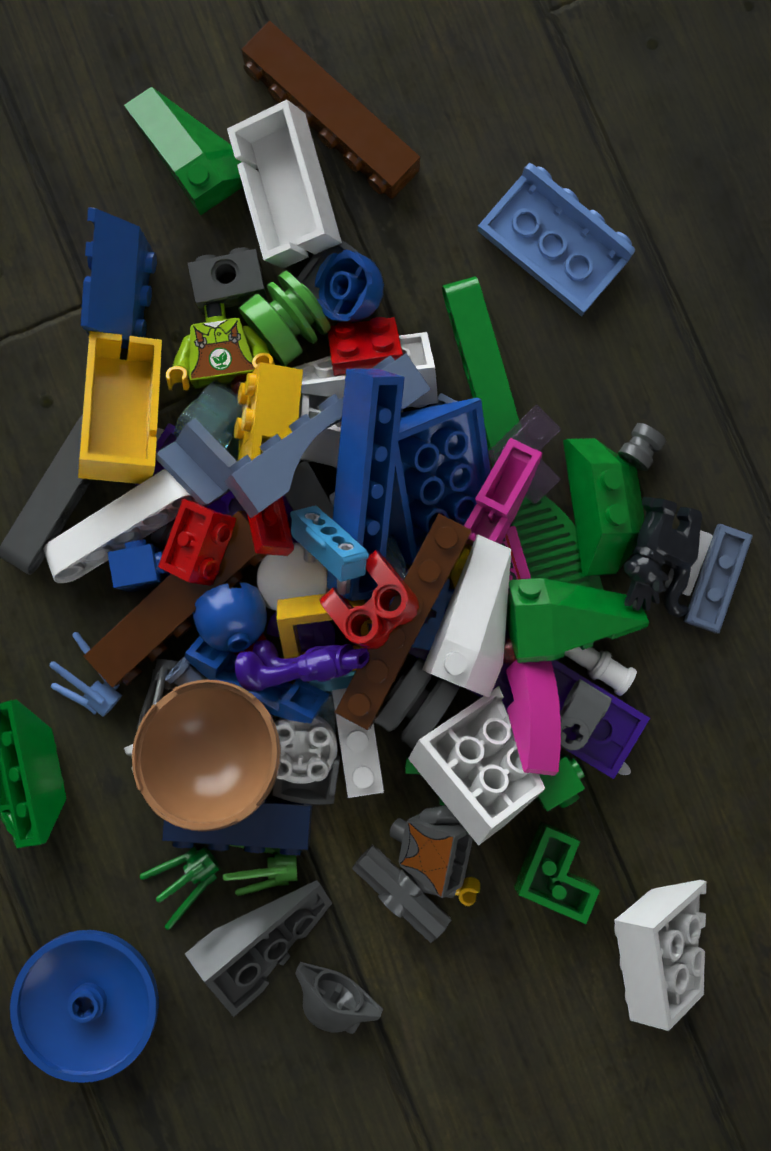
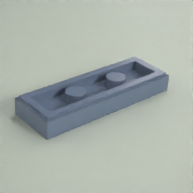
M723 524L716 526L688 607L689 611L685 615L683 622L716 634L720 633L753 535Z

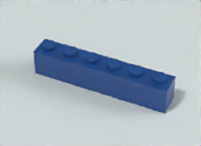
M346 369L332 520L364 547L369 555L377 550L386 558L405 377L380 369ZM366 570L364 576L350 580V592L344 596L350 601L370 599L378 584ZM328 571L326 587L329 589L335 587L337 589V578Z

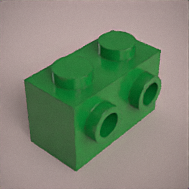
M560 754L559 772L555 776L539 774L545 789L535 800L546 811L551 810L557 805L560 808H565L576 802L580 798L578 793L585 789L580 781L585 775L574 758L571 759L568 755Z

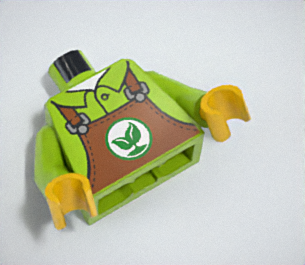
M215 302L204 306L206 322L191 325L190 334L183 338L174 358L173 366L166 372V379L169 390H172V386L179 382L183 384V390H189V376L190 382L196 389L246 381L247 374L252 373L260 362L273 365L275 363L269 353L267 344L253 328L242 326L239 318L226 319L224 304Z

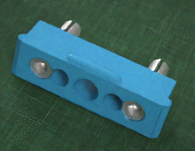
M316 505L290 512L292 518L291 535L304 547V561L312 563L317 559L337 578V592L340 595L348 594L350 592V580L365 575L366 560L369 558L367 550Z

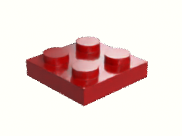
M375 317L370 321L356 323L341 322L335 326H330L331 330L328 332L334 376L346 374V369H374L373 367L390 355L394 360L403 355L395 317Z

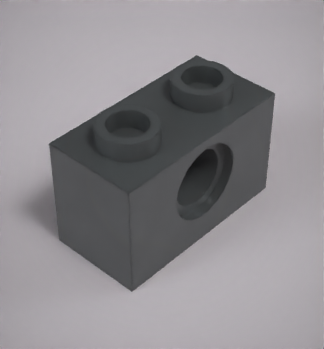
M236 248L230 251L228 255L218 257L215 255H203L196 258V261L188 263L195 302L201 313H205L204 306L209 303L220 302L224 304L225 308L243 305L255 294H259L267 300L256 249ZM225 273H234L236 275L231 283L223 284L219 282L220 277Z

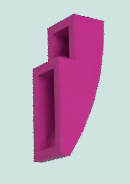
M510 438L476 496L477 504L464 525L472 530V535L467 544L473 546L477 535L499 544L502 543L532 482L542 458V452L515 439Z
M516 659L506 670L514 701L507 707V712L522 768L525 773L555 776L559 772L561 719L557 683L552 662L517 663Z

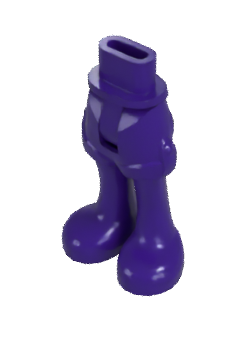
M258 640L253 646V652H240L237 655L235 672L241 687L250 692L262 691L268 687L295 679H301L304 682L313 680L325 682L347 675L353 669L364 667L369 661V652L366 648L354 649L351 644H344L342 646L327 645L312 647L305 654L285 659L279 658L278 651L272 642Z

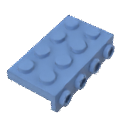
M528 163L521 177L477 228L480 234L581 317L629 262L635 252L631 240L625 234L615 232L605 224L604 218L598 212L588 210L583 206L574 192L567 188H561L552 180L547 170L540 166L536 167L531 163Z

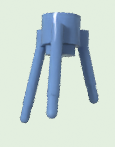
M74 632L73 638L83 653L86 654L90 647L78 632ZM53 661L49 665L60 676L82 691L84 697L57 683H52L51 688L86 707L94 715L98 713L104 717L122 697L116 691L120 684L112 688L103 679L105 683L102 684L97 680L89 687Z

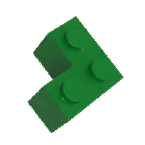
M541 821L516 879L514 888L519 896L587 924L600 890L593 882L568 872L580 841L574 835Z

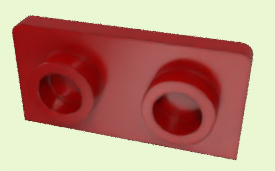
M182 499L158 567L189 583L212 586L219 572L228 542L232 537L236 518L218 513L194 501Z

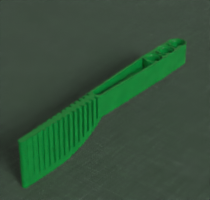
M474 276L442 285V293L472 398H479L482 401L487 447L494 467L510 438L525 445L526 443L478 278ZM534 475L511 526L516 527L531 579L545 578L603 590L600 576L583 577L576 526L552 500L539 492Z

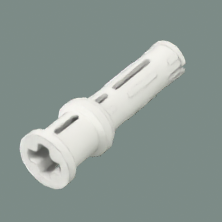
M580 647L565 652L567 657L588 670L587 674L591 679H600L608 684L618 696L623 695L628 690L637 673L633 667L626 668L613 660L611 653L608 651L598 652L592 647L582 650Z

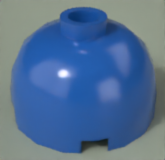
M343 250L339 254L332 253L327 256L320 265L315 278V287L319 288L320 297L317 301L321 305L324 315L334 321L359 322L372 315L379 307L383 298L384 282L380 270L373 260L355 251Z
M227 583L206 591L197 599L193 619L200 637L211 648L225 652H241L254 644L262 636L267 624V611L263 596L257 587L248 583H240L241 588L230 589Z

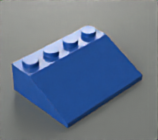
M473 398L401 412L388 545L391 555L410 566L438 513L463 526L465 525L477 504L475 498L491 472L481 399Z

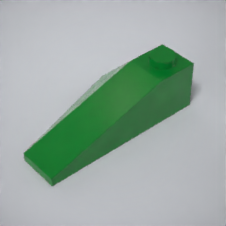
M150 87L124 105L200 216L243 188L237 164L241 163V161L235 158L232 145L155 88Z
M545 578L509 580L506 626L517 663L553 661L564 657L566 651L580 647L584 650L592 647L594 641L606 637L615 639L648 627L649 620L642 606L637 611L633 610L632 606L624 605L626 594Z

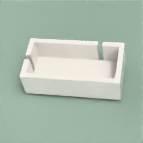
M285 100L227 128L234 156L237 160L241 161V163L237 164L263 260L283 269L308 258L307 251L315 255L341 244L342 241L306 114L290 101Z

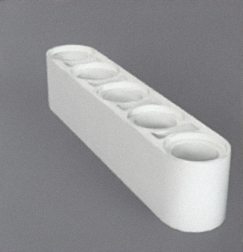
M166 469L160 471L44 546V554L54 581L57 583H68L82 577L108 561L107 552L125 549L124 543L141 540L171 522L177 516L182 499L198 502Z

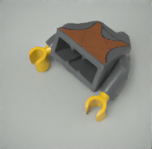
M446 805L426 808L420 814L409 818L408 821L401 818L395 820L390 829V837L402 843L399 864L411 874L422 892L437 895L441 898H454L457 895L459 896V901L465 906L473 905L476 902V893L480 892L481 886L478 879L474 877L465 878L473 838Z

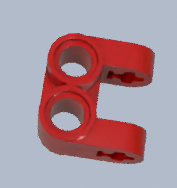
M375 550L366 560V570L378 584L370 600L363 606L353 607L344 595H340L335 587H332L319 599L323 608L345 637L351 642L367 649H377L384 645L388 640L390 632L397 626L412 621L417 615L419 608L418 599L385 557ZM396 595H401L400 606L396 610L390 611V600ZM371 619V631L367 635L362 636V624Z

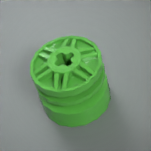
M283 271L277 276L283 290L274 282L267 284L269 294L273 299L270 304L259 294H255L241 305L238 310L248 326L252 327L267 344L271 355L282 366L286 367L303 353L300 343L296 338L298 335L314 344L317 341V336L312 327L321 335L329 332L331 327L321 305L311 291L288 271Z

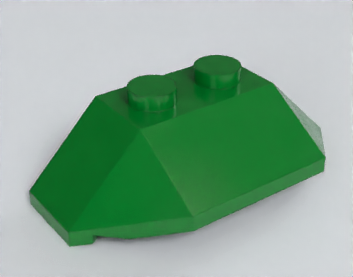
M595 438L563 440L583 577L616 574L632 555V550L637 546L638 535L645 520L643 506L641 505L642 498L637 467Z
M15 699L0 703V818L7 831L13 836L16 848L41 845L47 842L67 799L64 780L61 774L52 728Z

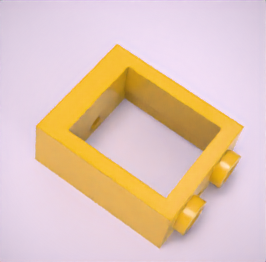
M324 594L277 600V624L285 659L305 654V652H301L297 625L332 620L319 601ZM365 599L357 601L348 600L353 607L363 606L366 603ZM371 619L362 624V636L370 632L369 624H372ZM354 645V646H353L354 649H361V648H363V647H361V646H359V645Z

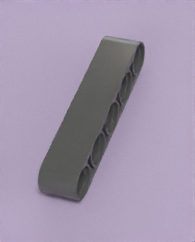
M83 415L76 422L0 546V558L28 575L34 573L45 558L44 546L60 534L92 482V479L78 478Z

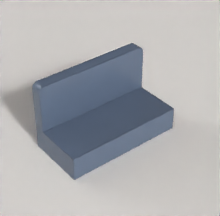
M196 418L184 426L175 442L161 449L156 454V460L200 505L208 507L230 492L224 481L233 474L229 467L237 461Z

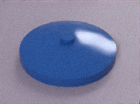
M79 930L60 935L36 951L25 963L16 978L10 1001V1018L15 1038L28 1059L39 1069L55 1078L69 1082L85 1083L111 1077L125 1069L138 1057L153 1033L159 1008L157 984L145 958L124 939L97 930Z

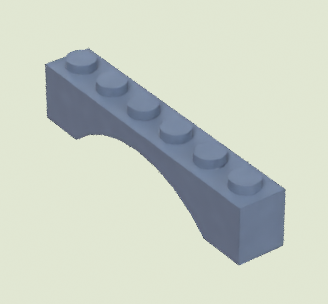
M406 353L397 360H394L390 355L373 367L374 369L384 370L405 377L401 411L431 390ZM336 394L332 395L317 406L321 411L312 419L307 414L303 415L288 426L292 433L281 439L276 434L259 446L263 452L253 460L246 455L229 467L233 474L224 482L250 518L289 492L294 472L305 450L322 431L341 422L344 396L339 399Z

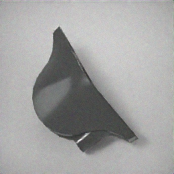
M300 962L295 974L303 991L304 1013L314 1026L331 1033L346 1031L353 1034L361 1022L376 1021L381 1017L383 1008L353 980L337 971Z

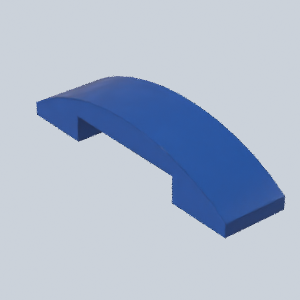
M199 636L186 651L185 658L209 680L225 681L241 687L235 672L237 656L234 655V652L219 651L211 648ZM296 679L293 685L286 682L268 687L262 691L250 692L260 700L271 715L302 723H312L329 698V693L301 679Z

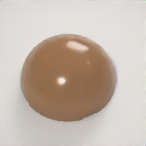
M197 680L185 683L174 688L173 691L165 695L155 705L153 704L138 727L132 750L133 775L138 790L141 791L146 802L158 816L167 822L192 831L219 830L235 825L249 817L263 804L276 782L281 762L279 733L271 714L252 693L238 685L220 680Z

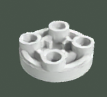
M293 543L294 550L288 556L267 555L259 565L257 572L258 589L264 601L276 611L277 600L325 594L329 590L326 587L328 570L317 559L312 563L305 562L303 559L304 547L300 543Z
M318 715L312 723H302L284 718L278 719L275 724L281 743V762L277 779H284L297 784L325 779L333 767L334 759L337 757V738L330 724Z

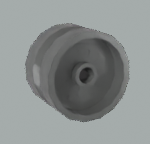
M420 657L417 658L406 675L402 674L389 692L385 705L374 721L390 732L395 730L406 716L409 720L401 731L400 740L412 749H414L420 738L434 729L460 688L459 685L438 678L429 691L425 689L433 675L422 670L425 661Z

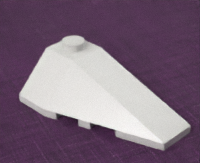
M476 536L422 668L427 673L489 698L503 666L511 561L510 548L483 536Z

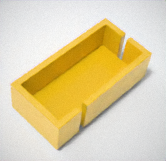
M89 331L78 478L141 484L151 478L155 470L162 340L130 336L127 360H121L122 335Z

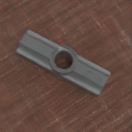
M373 844L352 866V869L379 894V899L391 912L399 918L403 916L430 943L437 939L451 922V917L422 892L411 874L404 869L400 870Z

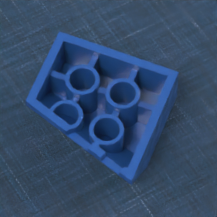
M88 207L87 221H92L94 224L93 241L86 242L85 256H87L91 276H86L83 280L81 327L88 334L89 331L122 335L121 348L128 349L130 336L144 338L146 336L147 323L143 316L145 306L149 307L151 303L152 289L148 284L150 273L154 274L156 271L157 255L152 250L140 226L97 208Z

